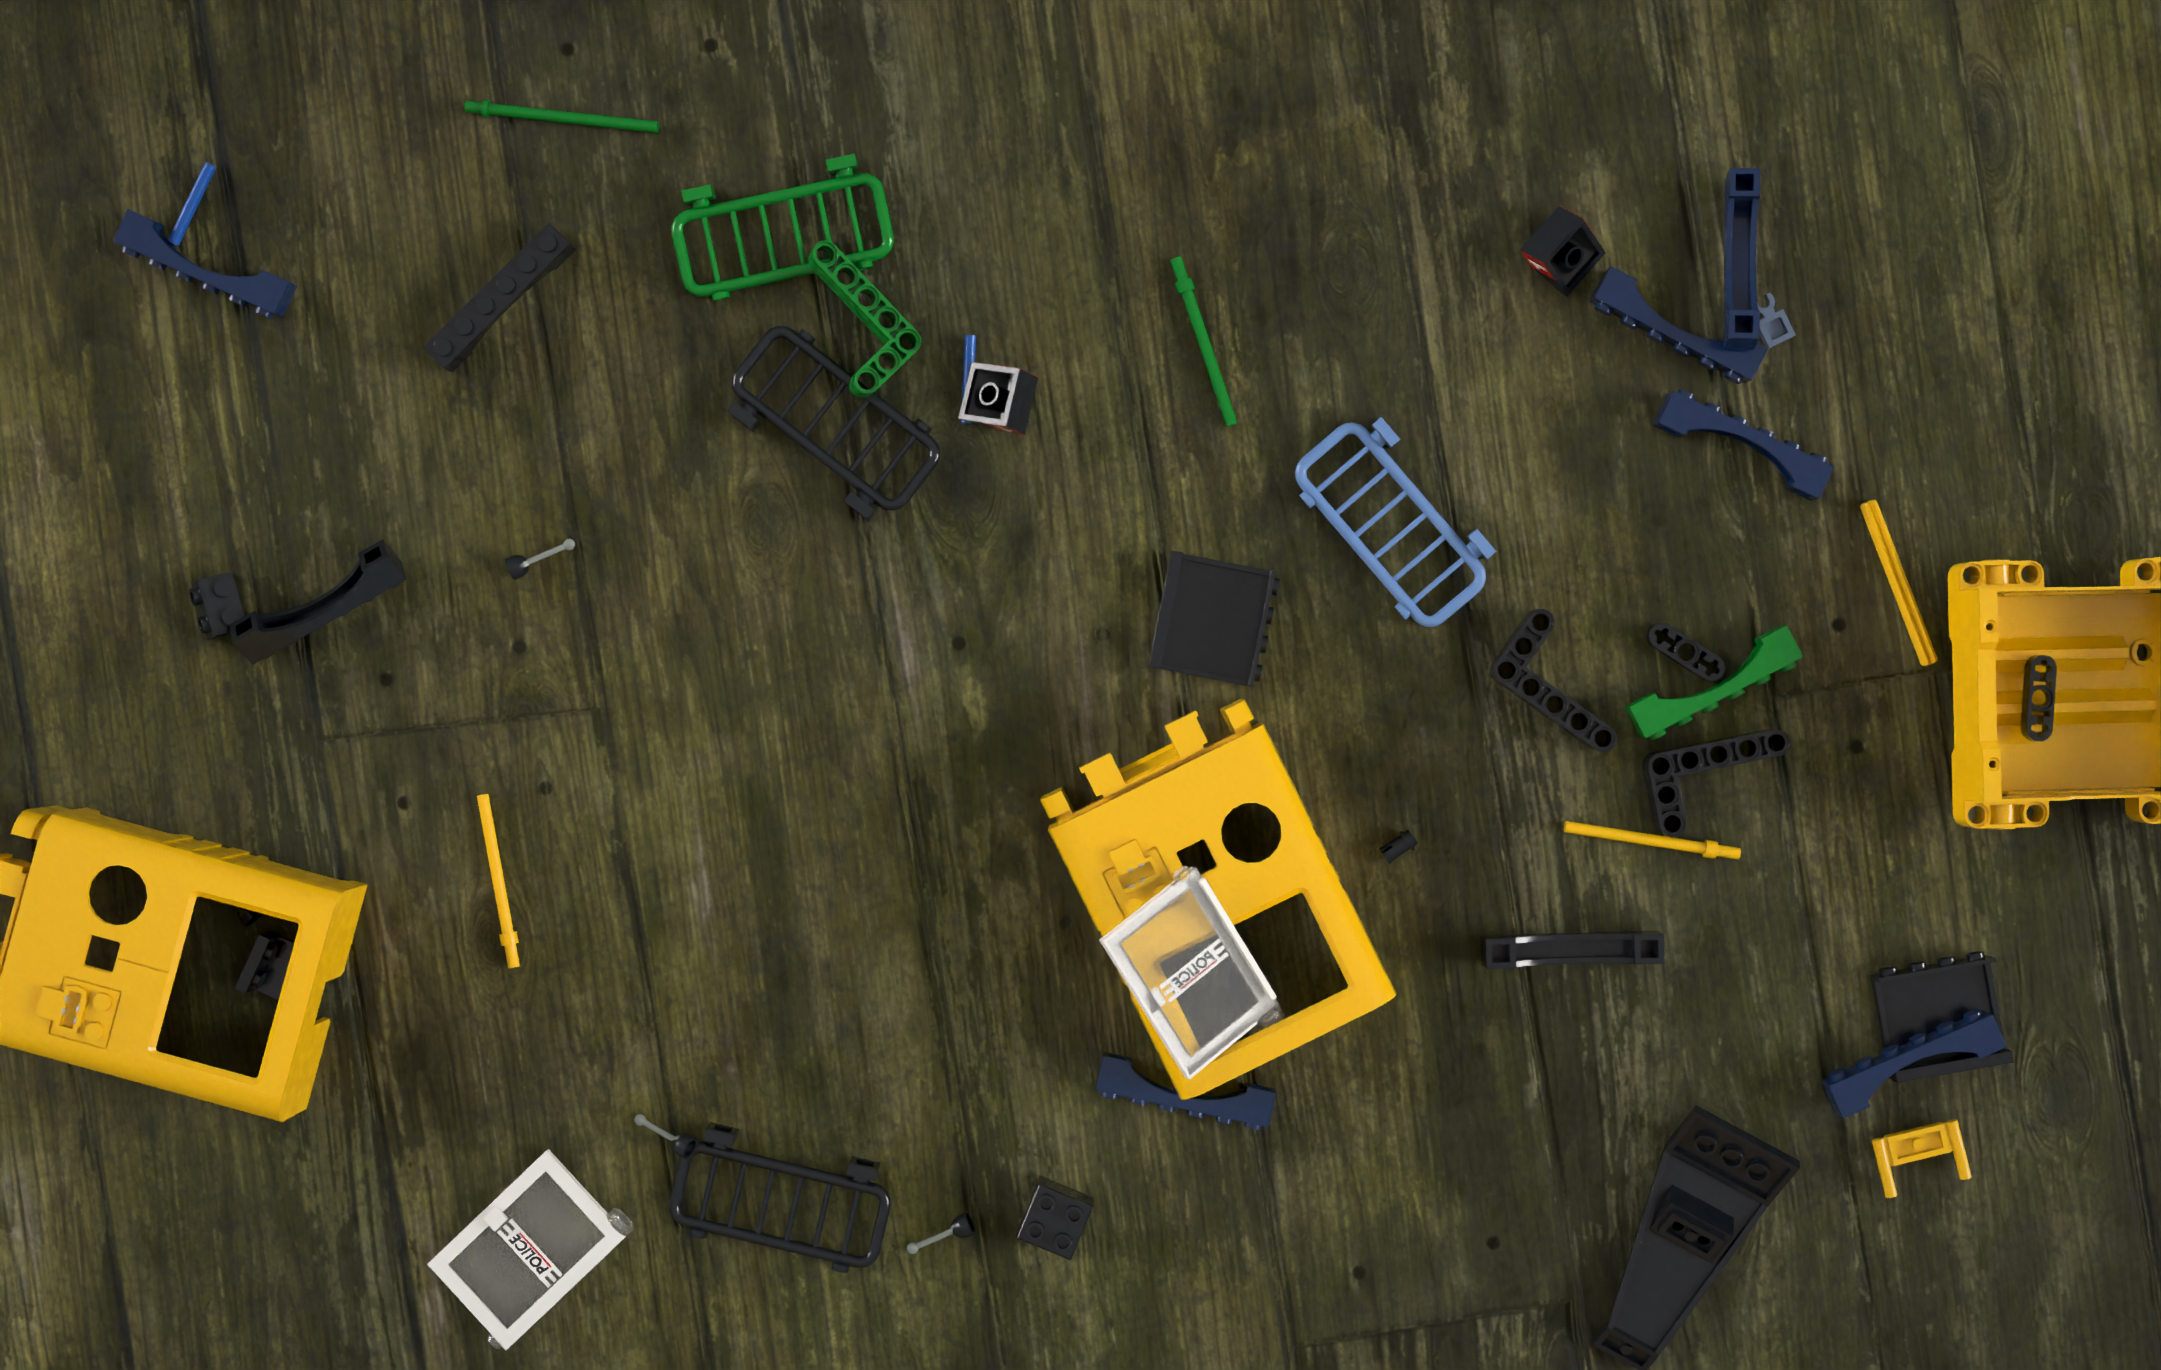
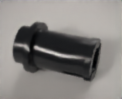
M1409 829L1405 832L1401 830L1399 836L1383 847H1380L1379 850L1390 864L1408 850L1414 851V846L1418 842Z

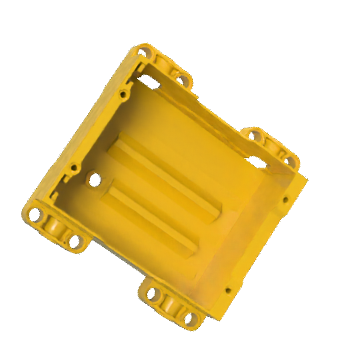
M2161 557L2126 561L2120 570V586L2044 587L2043 568L2038 562L2031 560H1982L1979 562L1958 563L1950 568L1948 571L1949 637L1952 642L1954 749L1951 755L1953 818L1957 824L1977 829L2039 827L2045 824L2049 818V801L2125 798V812L2130 820L2140 823L2161 824V791L2149 788L2161 787V593H2150V590L2161 589ZM2139 566L2143 571L2141 579L2137 575V568ZM2023 568H2025L2028 572V578L2026 581H2024L2021 576ZM1965 569H1967L1970 572V580L1968 583L1965 582L1963 578V572ZM2139 644L2144 645L2147 649V656L2142 661L2138 660L2139 657L2137 656ZM2036 655L2051 657L2057 666L2053 731L2051 736L2045 741H2030L2021 733L2024 667L2026 661ZM2036 665L2035 671L2045 672L2046 666ZM2034 681L2033 685H2046V682ZM2036 690L2033 693V704L2037 707L2044 704L2045 694L2041 690ZM2032 711V715H2044V712ZM2032 725L2031 730L2036 731V733L2042 731V725ZM2146 803L2148 811L2147 814L2144 816L2142 813V808ZM2031 806L2033 809V816L2031 817V819H2028L2026 812L2027 809ZM1973 807L1976 814L1975 818L1970 821L1968 813Z

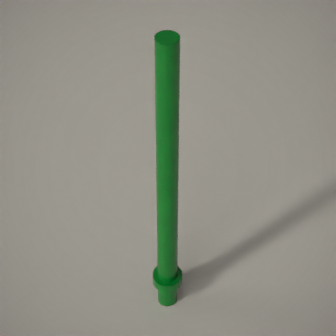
M485 99L482 102L466 100L464 107L465 112L482 114V117L485 118L495 115L651 133L659 132V121L494 104L490 100Z

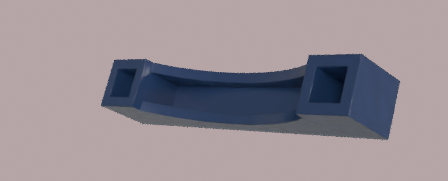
M1730 168L1725 179L1723 350H1754L1759 341L1760 310H1758L1756 288V237L1760 198V168Z
M127 209L113 240L123 245L122 252L137 259L141 253L150 258L148 264L164 271L167 266L176 269L175 276L192 283L193 278L203 281L202 288L217 295L220 290L230 294L228 300L244 307L247 302L256 305L255 312L272 319L273 314L284 317L297 285L264 270H261L259 275L229 276L205 270L188 260L167 241L168 239L163 233L164 225Z
M1612 266L1604 272L1589 301L1595 305L1594 309L1607 316L1613 314L1621 318L1620 322L1628 328L1636 330L1638 327L1648 332L1646 336L1649 339L1658 343L1663 341L1673 346L1672 350L1682 356L1688 357L1690 354L1699 359L1698 363L1704 368L1712 371L1716 368L1726 373L1724 377L1733 383L1741 384V382L1746 383L1753 379L1768 348L1757 343L1754 350H1723L1724 341L1690 334L1659 316L1639 294L1635 287L1637 279Z
M1679 389L1678 392L1673 391L1667 394L1653 426L1678 438L1685 436L1687 432H1710L1743 442L1761 453L1779 470L1787 482L1785 489L1810 501L1820 498L1834 469V466L1827 464V458L1817 453L1808 455L1800 451L1801 446L1792 441L1785 440L1783 443L1773 438L1775 434L1767 429L1758 427L1756 430L1747 426L1748 421L1737 415L1728 417L1720 413V407L1709 402H1705L1703 405L1695 401V396L1687 391Z
M1980 1009L1969 1011L1959 1021H1947L1939 1024L1934 1032L1916 1034L1909 1038L1910 1042L1904 1045L1886 1047L1882 1050L1883 1054L1874 1058L1871 1056L1864 1057L1855 1062L1856 1066L1846 1070L1840 1068L1830 1072L1828 1078L1821 1080L1834 1112L1840 1117L1846 1118L1871 1107L1868 1101L1882 1083L1900 1069L1925 1057L1948 1052H1969V1054L1981 1059L2006 1048L2007 1046L1994 1016Z
M1107 1052L1102 1054L1096 1082V1091H1101L1100 1095L1102 1097L1118 1099L1119 1095L1129 1097V1102L1137 1105H1146L1147 1102L1158 1104V1108L1165 1111L1174 1112L1175 1108L1187 1110L1186 1114L1193 1117L1203 1118L1204 1114L1216 1116L1215 1120L1221 1123L1232 1124L1233 1120L1244 1122V1127L1249 1129L1261 1130L1262 1126L1269 1128L1276 1097L1274 1088L1245 1083V1088L1235 1092L1220 1095H1198L1190 1099L1181 1100L1177 1091L1153 1082L1131 1065L1132 1058Z

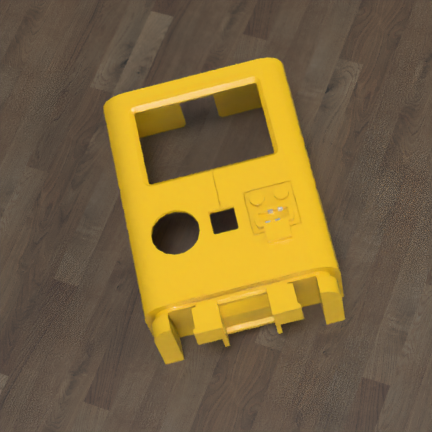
M1239 699L1220 709L1232 734L1206 747L1203 744L1208 741L1196 718L1198 713L1194 710L1164 725L1172 742L1171 744L1119 769L1109 752L1080 766L1081 773L1085 772L1096 797L1101 794L1103 797L1074 811L1063 786L1042 796L1040 799L1049 819L1055 817L1057 822L1049 825L1048 831L1102 937L1181 876L1185 870L1177 856V852L1200 840H1204L1216 863V867L1199 875V877L1206 879L1232 924L1236 925L1299 893H1303L1348 984L1346 989L1232 1044L1190 1080L1184 1077L1129 989L1131 1000L1181 1100L1190 1099L1210 1091L1373 1011L1396 996L1393 985L1347 892L1339 882L1340 878L1326 855L1327 851L1321 839L1316 835L1312 827L1313 823L1265 725L1258 722L1251 726L1249 721L1253 720L1254 717L1245 699ZM1244 803H1258L1268 807L1276 815L1280 823L1281 838L1277 849L1270 857L1259 862L1247 863L1235 859L1226 850L1222 842L1221 828L1225 817L1233 808ZM1188 889L1123 940L1120 945L1148 990L1152 987H1157L1165 1000L1160 1009L1191 1056L1200 1047L1176 999L1174 998L1170 1002L1167 1001V998L1173 994L1172 990L1165 996L1162 993L1170 987L1169 984H1166L1161 989L1158 986L1166 980L1159 966L1160 961L1216 934ZM1119 973L1124 985H1127L1124 979L1122 978L1121 974Z
M56 805L22 811L13 825L11 834L38 841L32 862L13 858V854H0V894L15 898L4 941L0 942V1045L284 1122L306 1110L330 1025V1018L323 1017L316 1020L326 982L342 976L345 970L368 884L358 881L339 880L270 861L268 857L263 855H251L248 851L234 847L225 848L222 847V844L212 841L193 839L194 836L155 830L102 815L100 811L88 807L69 809ZM120 865L131 868L140 875L146 886L147 900L144 910L135 920L128 924L115 925L105 922L96 915L90 904L89 891L92 881L100 871L109 866ZM197 897L211 899L295 922L299 925L261 1067L256 1078L156 1050ZM93 935L120 943L113 971L85 964Z

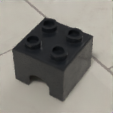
M1039 1175L1027 1210L1023 1214L1018 1226L1016 1238L1071 1260L1094 1206V1197Z

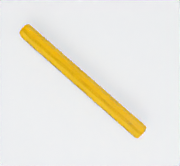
M1876 500L1862 503L1860 509L1920 664L1922 666L1934 664L1938 661V657Z

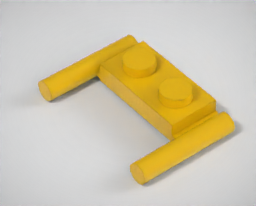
M1957 1119L1948 1120L1944 1123L1928 1124L1884 1135L1883 1138L1872 1139L1886 1198L1897 1196L1891 1166L1952 1151L1960 1180L1972 1178Z

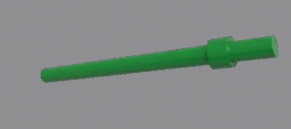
M1181 256L1173 258L1170 262L1177 279L1175 286L1178 294H1182L1226 427L1235 425L1238 422L1193 293L1195 287L1192 278H1188Z

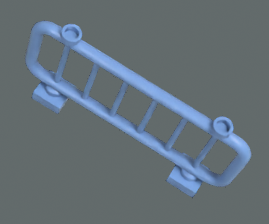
M1382 417L1371 425V428L1374 430L1371 434L1361 424L1354 422L1344 423L1298 462L1295 469V478L1299 487L1303 490L1299 496L1309 508L1316 505L1399 602L1394 607L1405 620L1411 616L1421 626L1436 627L1446 621L1480 592L1486 581V571L1478 558L1482 556L1484 559H1488L1497 551L1478 529H1474L1466 536L1469 541L1467 545L1460 539L1382 448L1385 444L1391 448L1400 440ZM1346 435H1356L1365 447L1316 488L1307 477V469ZM1370 451L1384 469L1339 508L1334 510L1320 492ZM1389 473L1404 491L1354 533L1340 517V514ZM1408 495L1423 513L1373 555L1358 537ZM1427 517L1441 533V536L1392 577L1377 559ZM1447 540L1461 558L1411 599L1396 581L1443 541ZM1465 562L1474 572V581L1432 616L1425 615L1416 603Z

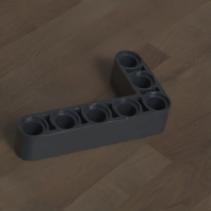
M1545 609L1530 611L1490 666L1491 677L1590 749L1601 752L1611 750L1616 745L1617 735L1610 726L1526 668L1555 625V619L1550 611ZM1537 614L1542 615L1546 621V625L1541 631L1536 630L1532 624V620ZM1520 638L1525 639L1529 644L1528 651L1523 655L1519 654L1515 648V644ZM1503 662L1509 663L1512 668L1511 675L1506 679L1502 678L1498 673V668ZM1527 679L1533 680L1536 685L1535 692L1530 696L1526 695L1522 689V685ZM1551 696L1557 697L1560 702L1558 710L1553 713L1546 706V702ZM1579 713L1583 717V725L1576 730L1571 726L1570 722L1571 717ZM1600 730L1607 734V742L1603 746H1598L1595 742V735Z
M1766 729L1648 754L1642 762V769L1655 829L1660 834L1668 837L1680 836L1686 829V818L1678 776L1781 756L1791 746L1789 735L1782 730ZM1775 734L1779 739V746L1775 750H1771L1768 740ZM1747 740L1751 750L1748 755L1742 756L1739 746L1743 741ZM1715 746H1718L1722 751L1721 759L1717 762H1714L1710 757L1711 749ZM1686 752H1690L1693 756V763L1688 768H1685L1681 763L1682 755ZM1660 757L1664 761V769L1661 773L1656 774L1653 771L1652 764L1655 759ZM1666 786L1670 790V797L1666 802L1662 803L1658 798V792L1662 787ZM1672 815L1676 820V826L1673 830L1667 831L1664 827V821L1668 816Z

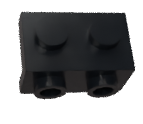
M232 572L197 579L192 583V589L189 590L192 604L198 606L200 617L197 620L200 632L206 634L207 640L230 634L229 625L245 616Z

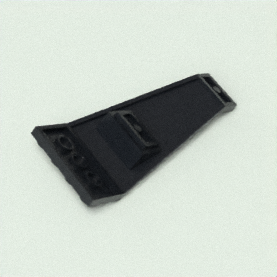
M1695 1105L1665 1143L1609 1319L1595 1335L1593 1346L1637 1370H1648L1766 1208L1800 1169V1161Z

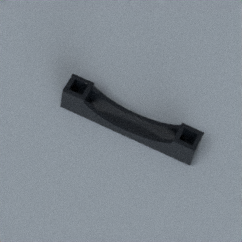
M548 223L423 348L444 369L453 373L473 353L472 350L493 324L533 285L554 269L556 270L576 248L555 227Z
M383 539L359 552V561L353 570L337 586L322 596L301 606L281 612L258 614L256 611H253L230 624L232 643L252 665L267 659L280 649L294 644L307 634L321 629L325 624L346 615L361 604L373 600L386 590L398 586L406 580L402 561Z
M1659 931L1481 936V965L1486 969L1576 963L1665 964L1664 934Z

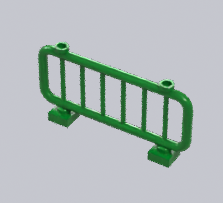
M855 154L826 159L829 174H836L834 179L710 205L709 201L716 200L714 188L710 184L681 190L684 203L688 206L692 205L693 209L685 210L674 218L671 233L681 280L685 289L695 296L706 297L712 295L713 301H720L730 298V291L814 274L815 272L806 262L793 199L816 195L825 239L832 242L822 193L844 188L858 252L846 254L845 256L859 271L873 268L872 261L885 257L891 251L894 244L893 230L881 182L869 173L853 174V170H858L859 166ZM858 185H867L872 190L882 235V243L879 247L865 251L850 188ZM787 201L801 264L778 269L764 205ZM759 207L772 270L749 275L736 211ZM730 213L744 276L721 281L707 218ZM698 219L702 221L715 283L699 285L693 279L683 234L684 225L689 221ZM830 257L828 259H823L819 261L823 263H829Z

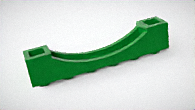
M1778 626L1753 639L1756 646L1746 661L1729 677L1705 691L1675 699H1658L1656 693H1649L1624 706L1639 737H1649L1650 741L1657 739L1667 733L1665 728L1673 724L1679 727L1690 722L1692 714L1700 710L1702 713H1706L1719 706L1717 701L1725 697L1731 700L1745 693L1744 687L1752 683L1754 686H1759L1771 679L1769 674L1777 670L1783 673L1796 667V660L1802 658L1803 655L1788 626Z

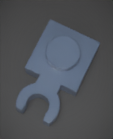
M1771 293L1764 295L1767 303L1765 308L1758 305L1761 318L1759 335L1764 346L1768 349L1796 336L1784 309L1775 312V299Z

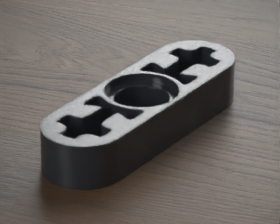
M1656 623L1647 630L1646 639L1652 648L1702 680L1715 681L1723 676L1725 664L1719 656L1671 625ZM1665 629V637L1671 641L1675 640L1676 636L1679 638L1673 644L1671 652L1667 650L1671 646L1665 641L1656 642L1657 636L1654 634L1655 631ZM1684 643L1689 644L1693 648V656L1687 661L1682 660L1678 655V648ZM1701 652L1704 654L1700 658L1706 663L1715 662L1714 668L1717 669L1716 673L1706 675L1707 668L1700 663H1696L1695 668L1692 666L1699 659Z
M2046 655L2030 657L2024 667L2021 733L2030 741H2045L2051 736L2053 731L2057 666L2055 661ZM2040 664L2046 666V671L2041 673L2035 671V666ZM2034 681L2046 682V685L2033 684ZM2036 690H2041L2045 694V702L2040 707L2035 706L2032 702V695ZM2032 711L2044 712V715H2032ZM2035 724L2042 725V731L2036 733V731L2031 730V726Z

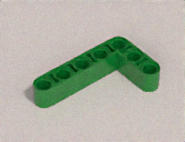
M826 240L820 241L808 255L809 266L884 344L851 377L849 382V388L853 395L858 398H867L920 348L921 336L835 244ZM817 251H825L830 257V262L823 263L819 261L816 255ZM840 272L846 273L850 277V284L844 285L840 283L837 274ZM858 295H867L871 300V306L861 305L858 301ZM879 316H887L891 320V328L881 326ZM900 337H907L911 341L912 348L910 350L901 347ZM879 357H887L891 361V369H883L879 364ZM860 376L867 377L871 382V389L861 388L858 378Z

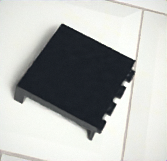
M1172 550L1148 666L1253 687L1254 681H1260L1262 665L1258 664L1259 654L1265 653L1268 636L1263 635L1265 624L1271 625L1274 607H1269L1271 595L1276 596L1280 579L1275 578L1276 571L1183 554V552Z
M1984 951L1966 953V958L1956 960L1955 956L1941 957L1937 959L1935 964L1927 965L1925 961L1913 962L1908 964L1907 969L1898 970L1895 966L1879 969L1878 974L1870 975L1883 1049L1892 1045H1904L1910 1042L1909 1038L1916 1034L1934 1032L1939 1024L1947 1021H1959L1964 1018L1963 1015L1975 1009L1984 1010L1992 1014L2003 1037L1991 963L1996 962V958L1985 955ZM2006 1048L1981 1059L1969 1054V1052H1948L1915 1061L1894 1073L1889 1079L1900 1083L2014 1063L2012 1051Z

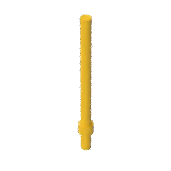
M489 794L478 795L477 801L502 934H499L500 943L505 948L508 969L520 966L516 943H519L517 931L513 930Z
M1565 821L1564 823L1565 833L1699 853L1703 857L1712 859L1719 856L1739 860L1741 855V848L1718 845L1717 841L1705 840L1704 842L1571 821Z

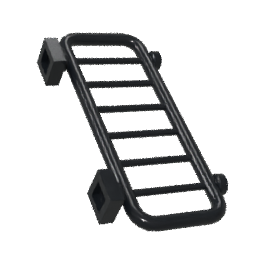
M787 326L771 328L763 335L735 371L732 377V388L736 396L744 403L740 406L734 401L727 410L728 413L752 432L760 425L758 419L755 418L757 414H760L857 489L860 493L856 496L850 492L844 502L868 522L876 513L871 507L874 503L885 510L891 511L905 506L940 460L939 445L928 434L932 429L920 419L913 423L884 399L873 393L869 397L863 398L865 400L825 451L807 436L845 387H849L852 375L812 345L816 339L805 330L801 329L797 333ZM780 337L787 339L796 347L755 397L744 387L745 377L774 340ZM801 350L819 365L783 411L777 414L764 404L761 399ZM824 368L842 383L802 433L784 418ZM858 380V383L861 388L866 390L869 389L867 386H865L862 382ZM871 404L888 419L850 468H847L830 454L868 405ZM892 422H894L910 434L911 437L874 485L871 486L856 475L854 471ZM915 440H918L928 449L929 456L896 498H886L877 489Z
M710 1122L707 1126L703 1139L710 1143L698 1142L696 1150L688 1159L680 1157L669 1202V1211L672 1218L678 1224L690 1228V1236L704 1239L707 1237V1232L814 1257L833 1262L831 1268L842 1273H847L850 1266L864 1268L877 1260L891 1208V1199L887 1190L879 1184L870 1182V1180L876 1181L880 1162L852 1156L847 1175H851L853 1178L727 1148V1146L732 1147L735 1143L739 1129ZM698 1153L713 1156L699 1218L686 1215L681 1210V1202L691 1159ZM719 1158L742 1163L728 1224L705 1219ZM747 1165L770 1170L756 1231L733 1226ZM776 1172L798 1177L784 1238L761 1233ZM804 1178L827 1184L813 1245L790 1240ZM833 1185L856 1190L841 1252L819 1247ZM861 1192L875 1195L879 1199V1208L869 1250L865 1255L857 1256L848 1254L847 1250Z

